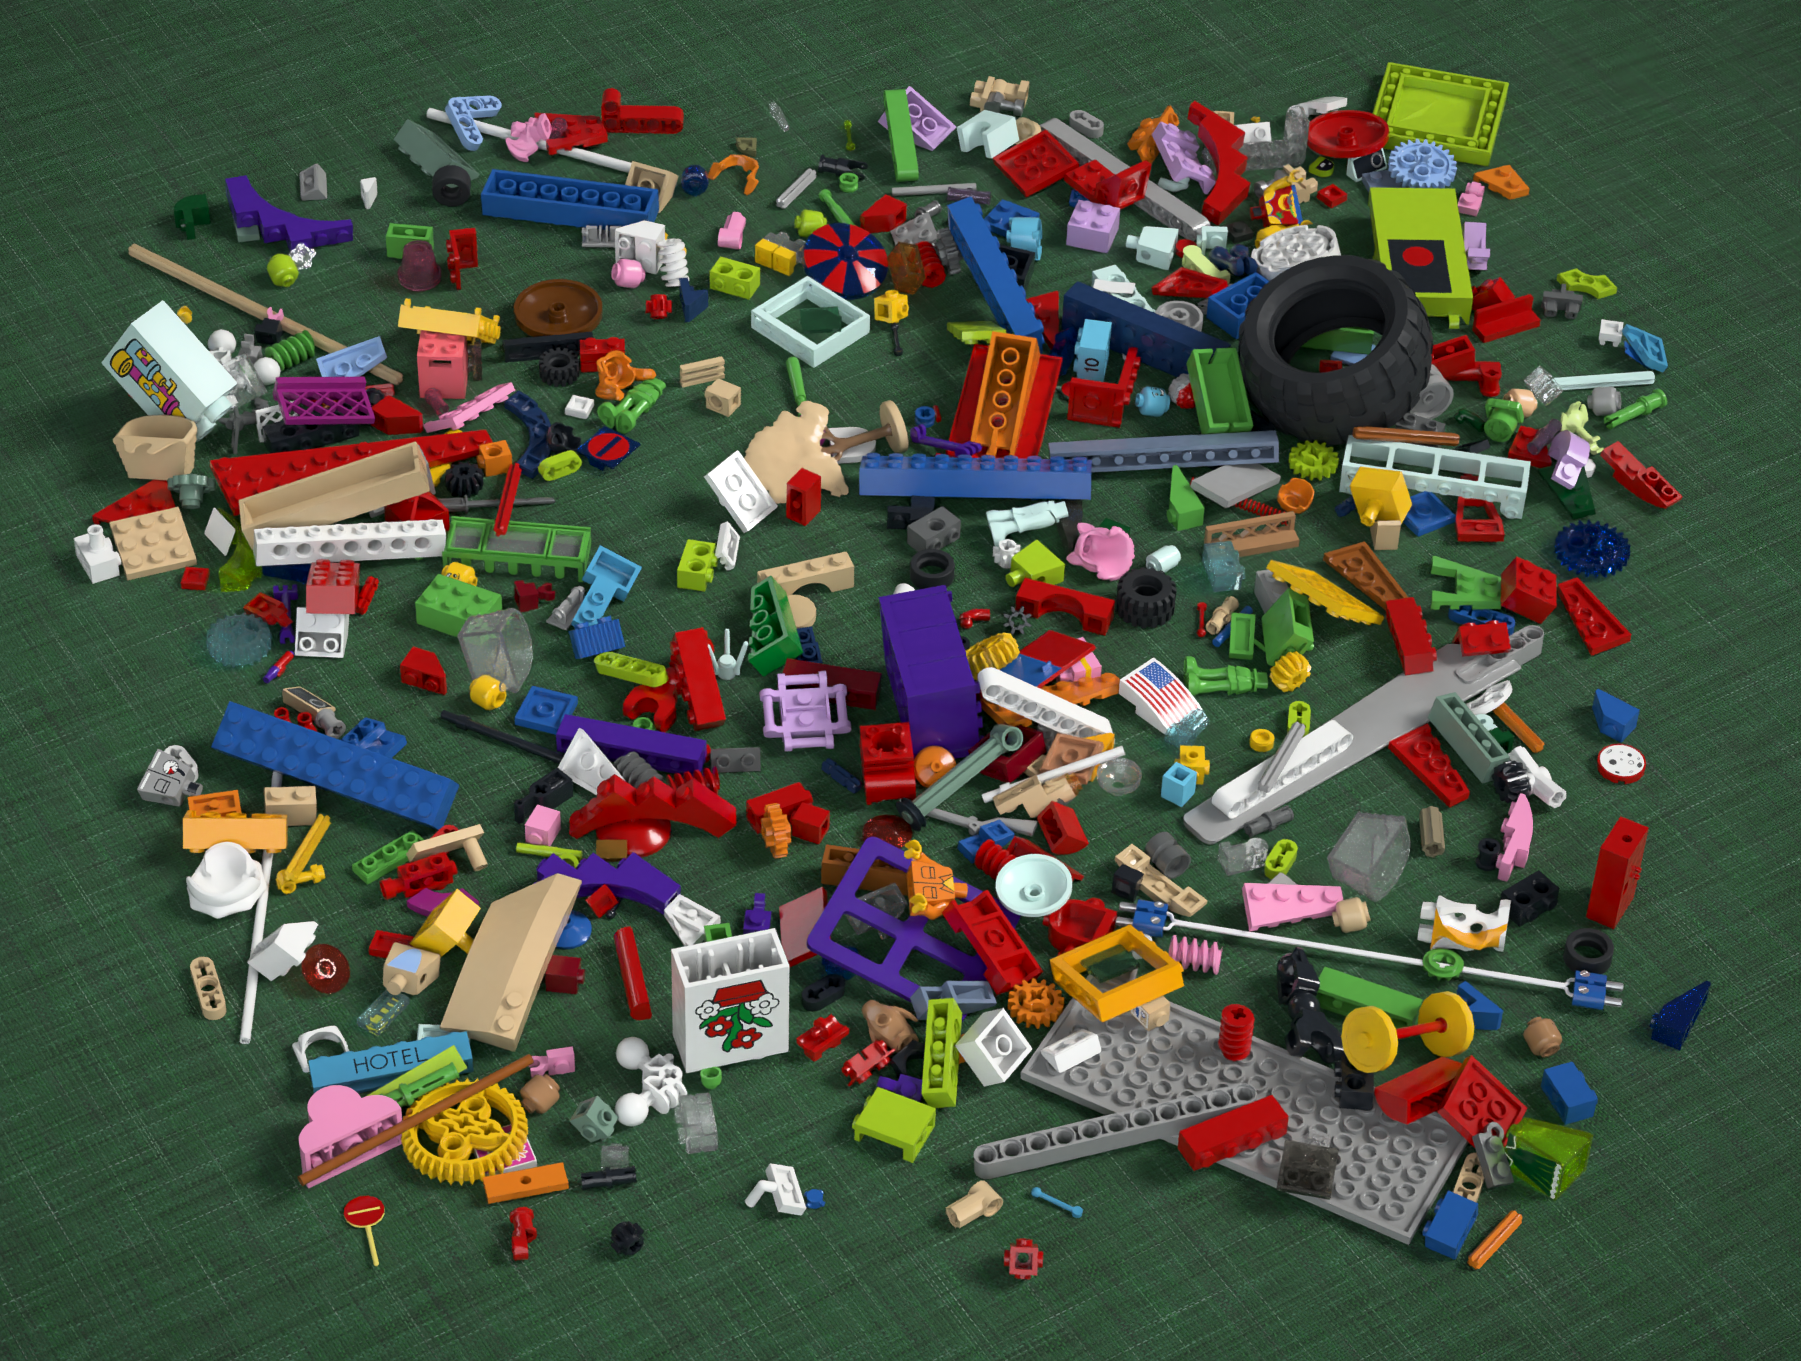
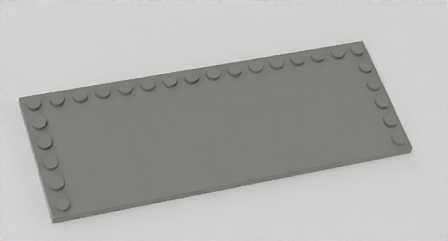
M1093 969L1086 978L1102 993L1125 984ZM1072 998L1021 1071L1022 1080L1104 1115L1236 1084H1251L1257 1091V1100L1273 1095L1289 1116L1287 1134L1279 1139L1270 1140L1254 1149L1245 1150L1232 1158H1225L1216 1163L1408 1245L1469 1143L1437 1112L1426 1115L1407 1125L1389 1118L1379 1107L1375 1093L1371 1110L1339 1108V1097H1334L1335 1081H1339V1077H1334L1333 1069L1304 1057L1291 1056L1288 1050L1252 1036L1251 1051L1247 1058L1241 1061L1227 1060L1218 1046L1221 1023L1170 1002L1169 1021L1163 1026L1147 1031L1129 1011L1101 1022L1078 1001ZM1081 1029L1097 1034L1101 1052L1062 1073L1056 1071L1041 1054V1050ZM1179 1134L1160 1139L1178 1146Z

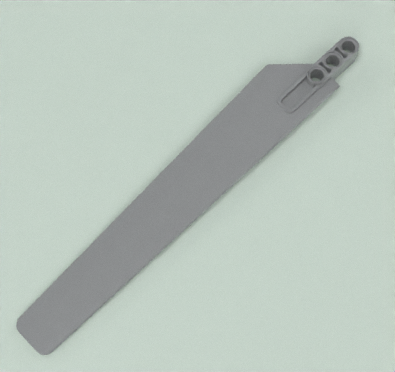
M1529 625L1510 635L1511 650L1508 653L1462 657L1460 644H1446L1436 651L1437 661L1433 662L1432 672L1405 675L1403 672L1331 719L1335 720L1353 735L1352 743L1346 750L1233 819H1230L1212 804V797H1210L1184 815L1183 822L1185 827L1206 844H1215L1242 829L1244 823L1261 817L1267 811L1271 812L1389 745V741L1430 721L1428 716L1437 696L1456 692L1464 702L1521 670V665L1541 654L1544 631L1538 626Z

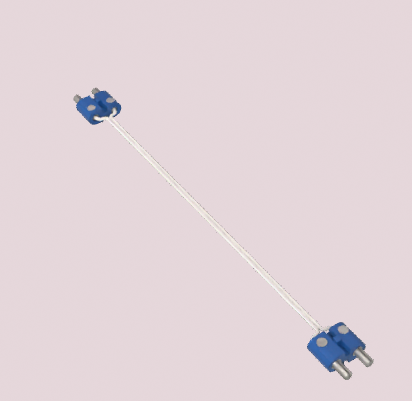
M1138 899L1137 904L1120 902L1119 910L1134 912V919L1117 917L1115 920L1117 926L1125 927L1132 925L1138 931L1152 937L1162 938L1164 931L1170 930L1172 926H1180L1423 966V960L1180 921L1174 919V915L1168 912V904L1160 901L1152 902ZM1167 916H1170L1172 923L1165 927ZM1438 963L1440 964L1441 968H1445V966L1451 965L1445 963ZM1464 967L1462 973L1561 988L1565 990L1568 996L1572 997L1571 1005L1603 1010L1604 1005L1621 1008L1623 1003L1620 998L1605 996L1606 990L1622 992L1624 988L1623 983L1607 981V975L1589 973L1585 970H1576L1574 978L1567 979L1565 983ZM1570 982H1574L1572 993H1570L1568 987H1566L1569 985Z

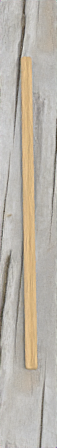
M133 244L128 248L130 256L261 320L268 318V308L137 244ZM285 316L280 321L282 330L293 336L307 330L313 338L314 346L330 354L347 348ZM381 363L367 371L394 385H399L403 381L402 373Z

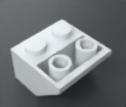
M644 220L616 228V263L620 259L639 261L645 272L657 274L663 264L659 260L665 257V255L658 254V251L664 249V247L657 246L658 242L665 240V225Z
M297 607L295 656L343 658L348 637L349 614L306 613V608Z
M312 921L282 925L256 945L247 963L270 981L279 975H286L293 965L298 966L305 958L304 950L314 941L315 935L313 933L318 924Z

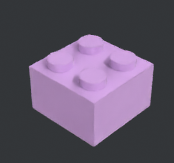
M1078 200L1067 225L1066 245L1108 254L1119 229L1120 208Z

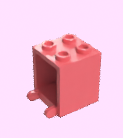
M421 330L417 352L420 398L465 399L469 372L467 336ZM434 360L451 361V363H434Z

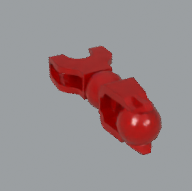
M704 630L707 644L711 646L714 653V645L711 639L708 638L707 631ZM671 654L670 667L666 668L669 679L665 684L658 687L640 685L630 692L623 703L624 716L636 719L642 713L653 712L655 713V730L665 733L677 720L675 705L678 702V696L681 695V687H684L682 678L678 679L675 665L678 664L676 655L673 656Z

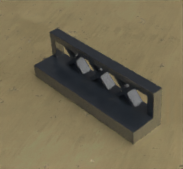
M582 332L502 341L505 363L539 360V357L543 356L545 351L549 353V349L556 351V348H560V351L566 348L568 352L572 350L574 354L580 356V340L593 338V333Z

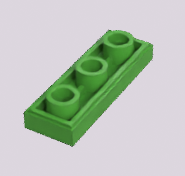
M412 830L352 864V871L368 885L398 866L408 862L409 859L406 855L413 843L423 841L424 839Z

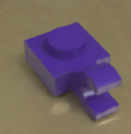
M755 893L754 910H746L743 935L770 929L771 911H765V893Z
M900 1074L899 1080L895 1081L879 1076L877 1087L895 1092L917 1102H922L921 1079Z

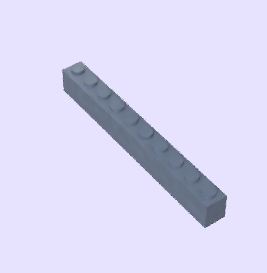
M1276 430L1048 443L1049 459L1053 456L1064 457V460H1073L1074 457H1086L1087 460H1092V472L1173 468L1174 465L1181 468L1279 462V441Z

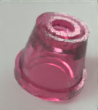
M422 240L407 243L403 248L401 266L398 269L399 283L413 291H426L438 285L441 281L442 273L440 266L436 262L432 245Z

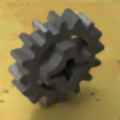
M948 227L940 229L936 235L938 242L934 243L939 260L945 266L949 275L960 273L961 266L959 261L963 260V256L951 235L950 229Z

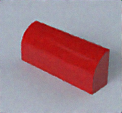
M1440 1057L1375 1087L1376 1101L1389 1118L1406 1125L1438 1110L1462 1063Z

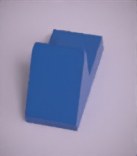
M1464 981L1458 985L1457 995L1467 1003L1473 1016L1474 1029L1498 1030L1501 1026L1503 1010L1468 982Z

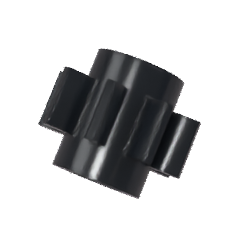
M1011 606L1012 612L1010 614H1003L1008 618V622H1005L1003 626H1011V634L1015 630H1019L1024 634L1023 628L1025 626L1031 627V624L1027 622V618L1032 615L1030 613L1023 614L1024 606H1021L1019 611ZM1018 614H1021L1020 618L1023 620V623L1013 626L1012 616L1017 617Z
M630 1221L617 1224L611 1232L610 1239L613 1241L611 1247L618 1254L623 1253L625 1256L627 1254H636L643 1247L644 1237L642 1234L644 1230L637 1223L632 1224Z

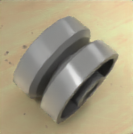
M1170 301L1160 305L1155 311L1156 314L1200 332L1202 330L1203 313L1192 303Z
M1431 364L1430 379L1427 387L1420 392V400L1415 407L1408 411L1428 419H1434L1441 415L1451 404L1454 395L1453 388L1433 364Z

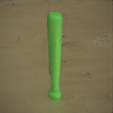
M828 189L820 191L819 199L827 204L830 212L850 239V224H855L840 205L836 204L832 199L831 192ZM865 238L862 241H860L856 246L862 245L865 241Z
M789 357L786 360V367L795 402L799 407L801 402L806 401L799 360L796 357Z

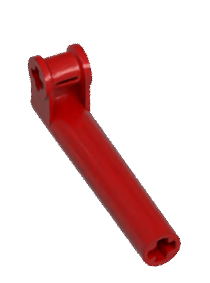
M1475 361V368L1445 377L1444 379L1446 381H1478L1482 395L1495 397L1500 394L1501 364L1500 362Z

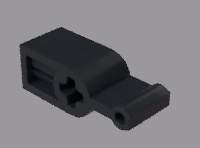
M557 767L534 782L529 788L530 794L514 802L515 821L518 824L524 823L537 805L555 809L572 798V778Z

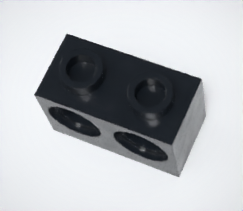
M1538 870L1502 891L1500 901L1505 899L1511 900L1508 918L1521 927L1527 922L1534 921L1542 913L1554 909L1558 903L1560 888Z
M1341 1051L1340 1061H1335L1334 1077H1339V1081H1335L1334 1097H1339V1108L1371 1110L1374 1096V1072L1365 1073L1356 1069L1349 1062L1345 1052Z

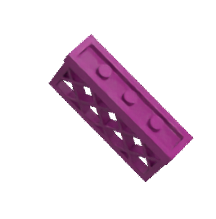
M276 377L272 395L274 400L278 401L285 425L374 424L375 416L365 390V377ZM302 403L309 408L304 410L298 407V405ZM324 403L330 406L331 408L327 410L321 407L320 405ZM347 403L353 408L349 410L342 406V404ZM337 410L343 413L344 416H338L334 412ZM360 410L367 414V416H360L355 412ZM294 411L300 416H289V413ZM316 411L322 414V416H315L311 413Z

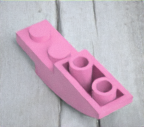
M1521 793L1517 802L1512 801L1508 812L1510 818H1505L1501 827V832L1504 833L1503 851L1505 853L1499 854L1496 868L1499 869L1498 879L1506 882L1514 865L1521 868L1525 867L1532 838V812L1526 795Z

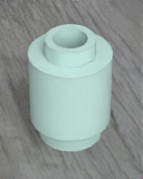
M1173 545L1163 546L1147 556L1146 568H1154L1156 571L1161 570L1166 573L1178 565V562L1181 560L1180 552Z

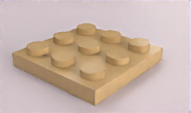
M179 507L110 522V529L127 580L197 565L196 556Z

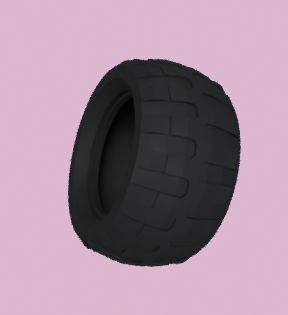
M1333 255L1297 264L1280 273L1260 289L1259 294L1247 306L1245 320L1240 324L1238 342L1239 364L1243 382L1252 402L1265 418L1273 423L1277 430L1285 435H1294L1299 441L1305 442L1308 440L1310 443H1314L1316 440L1321 444L1325 442L1327 445H1338L1347 443L1348 435H1352L1354 427L1390 428L1415 407L1420 400V392L1427 387L1430 379L1433 336L1426 310L1402 275L1397 271L1388 270L1384 263L1377 260L1365 259L1354 255ZM1347 327H1360L1370 329L1382 335L1379 343L1365 358L1339 370L1312 373L1289 365L1295 353L1306 342L1328 331Z

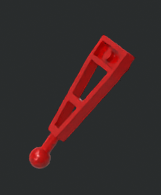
M1463 473L1464 476H1461L1460 478L1464 480L1478 481L1479 476H1473V474ZM1458 496L1455 519L1457 541L1504 542L1505 534L1502 519L1493 502ZM1464 506H1483L1490 520H1463Z

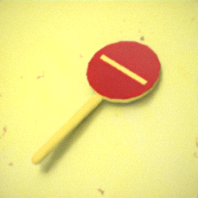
M359 1196L347 1203L344 1208V1218L347 1223L354 1227L365 1228L373 1264L378 1266L379 1261L370 1226L376 1225L382 1220L385 1208L382 1201L376 1197Z

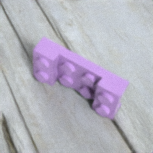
M1160 121L1152 136L1173 181L1178 182L1189 177L1198 181L1204 194H1208L1216 180L1213 171L1208 166L1199 163L1196 151L1199 149L1196 136L1188 130L1182 131L1171 123L1166 124Z

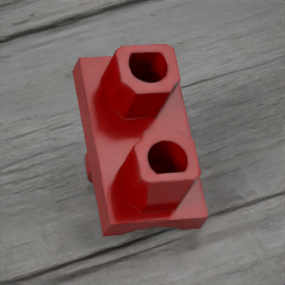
M832 1014L825 1019L819 1017L814 1020V1026L797 1038V1044L804 1049V1054L815 1062L822 1057V1053L825 1050L840 1045L841 1039L849 1034V1028L841 1025Z

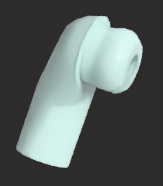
M1161 177L1158 186L1171 192H1177L1188 188L1190 178L1186 177L1175 182Z

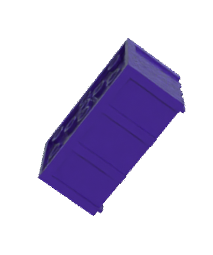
M945 585L879 597L885 668L901 723L909 722L914 759L922 749L929 746H940L947 749L954 759L967 757L969 755L968 750L983 738V735L979 736L978 728L983 727L982 717H977V713L981 712V702L976 701V693H980L979 681L974 682L950 603L953 602L952 591H947Z

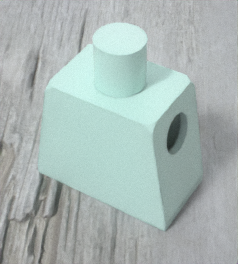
M1143 227L1140 237L1128 235L1126 248L1137 249L1136 260L1138 262L1169 270L1175 253V245L1178 241L1179 229Z

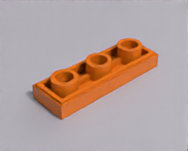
M563 1162L483 1177L488 1204L569 1189Z

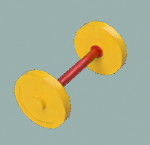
M1446 991L1431 994L1423 1001L1419 1009L1418 1025L1398 1029L1395 1028L1391 1018L1380 1008L1374 1006L1355 1008L1347 1015L1343 1023L1341 1039L1343 1050L1349 1062L1360 1071L1372 1073L1384 1071L1392 1064L1397 1055L1398 1039L1420 1035L1425 1046L1433 1054L1441 1057L1460 1055L1468 1049L1473 1040L1474 1022L1467 1003L1459 995Z

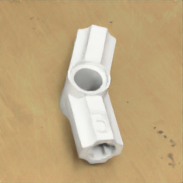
M1524 747L1514 748L1508 754L1510 756L1509 760H1515L1517 763L1521 762L1523 769H1527V776L1531 778L1529 780L1531 789L1528 790L1529 795L1535 794L1553 808L1561 806L1562 802L1566 799V791L1552 781L1550 773L1545 767H1538Z

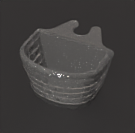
M507 608L506 610H497L489 614L469 616L457 637L472 681L479 676L490 675L501 681L499 684L501 692L511 691L512 693H518L530 672L533 660L532 640L523 615L515 608Z
M1357 812L1327 856L1332 877L1358 891L1360 895L1366 896L1373 902H1377L1388 895L1399 880L1410 853L1411 842L1405 817L1391 814L1389 816Z

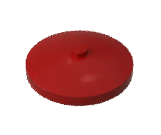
M1341 110L1329 112L1314 118L1308 123L1306 144L1311 150L1329 157H1362L1377 152L1387 144L1389 140V126L1381 117L1364 111Z

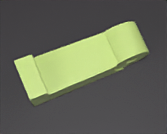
M1195 245L1184 247L1182 258L1184 268L1226 280L1227 284H1230L1231 274L1227 270L1219 271L1202 254L1201 248Z

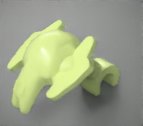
M1580 401L1572 403L1568 411L1562 413L1560 431L1576 432L1580 438L1589 443L1591 454L1601 453L1604 448H1599L1596 444L1600 437H1592L1583 428L1584 424L1588 421L1586 406L1581 404Z

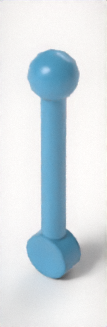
M1034 1187L1031 1190L1033 1197H1041L1072 1212V1216L1075 1218L1082 1216L1083 1209L1080 1206L1072 1207L1041 1192V1189L1038 1187Z

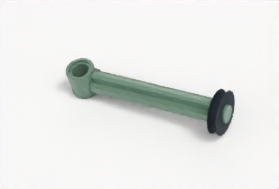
M1005 724L994 726L990 732V738L913 801L903 797L901 802L896 803L897 810L903 820L915 831H921V827H926L927 825L924 817L1001 754L1019 749L1023 742L1021 730ZM1008 733V738L1005 742V736Z

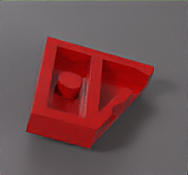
M1520 426L1509 450L1508 458L1530 461L1531 466L1538 468L1551 466L1552 463L1550 456L1547 455L1549 451L1543 431Z

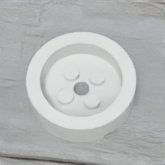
M1301 225L1278 231L1266 237L1260 242L1261 246L1258 249H1253L1251 257L1257 262L1256 272L1270 281L1285 270L1302 262L1319 257L1341 255L1336 234L1332 229L1322 225H1318L1317 229H1308V225Z

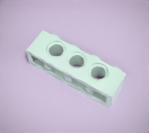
M1116 265L1092 271L1091 287L1094 286L1095 279L1130 283L1124 272H1121ZM1134 287L1132 294L1105 292L1155 313V310L1139 294L1136 287Z

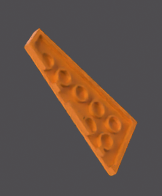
M1104 673L1101 674V677H1082L1078 681L1073 682L1060 681L1056 685L1043 686L1040 689L1073 704L1080 703V705L1085 706L1090 704V699L1092 698L1104 699L1118 694L1120 679L1115 674ZM985 698L980 699L981 708L998 724L1014 727L1020 724L1023 727L1032 725L1031 719L992 703Z

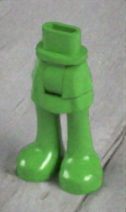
M657 378L644 380L641 384L629 390L617 406H614L611 402L602 403L597 410L598 416L608 428H613L616 425L619 433H628L635 427L639 416L643 412L648 413L649 409L653 407L657 399L662 395V390L666 387V384Z
M1185 656L1183 680L1185 687L1192 696L1216 691H1226L1228 695L1233 693L1237 695L1249 691L1256 692L1257 688L1267 689L1268 687L1267 672H1257L1256 668H1253L1251 672L1246 667H1234L1231 665L1224 668L1203 669L1197 666L1194 657Z

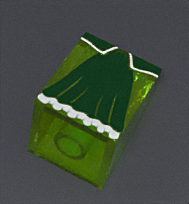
M1524 1117L1517 1125L1513 1124L1506 1134L1508 1141L1504 1150L1511 1173L1556 1201L1586 1170L1594 1135L1589 1132Z

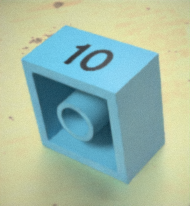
M1085 319L1084 327H1079L1078 341H1076L1075 345L1076 358L1073 372H1077V378L1104 382L1109 359L1112 322Z

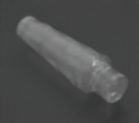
M772 102L769 105L770 114L783 131L786 132L789 130V124L780 106Z

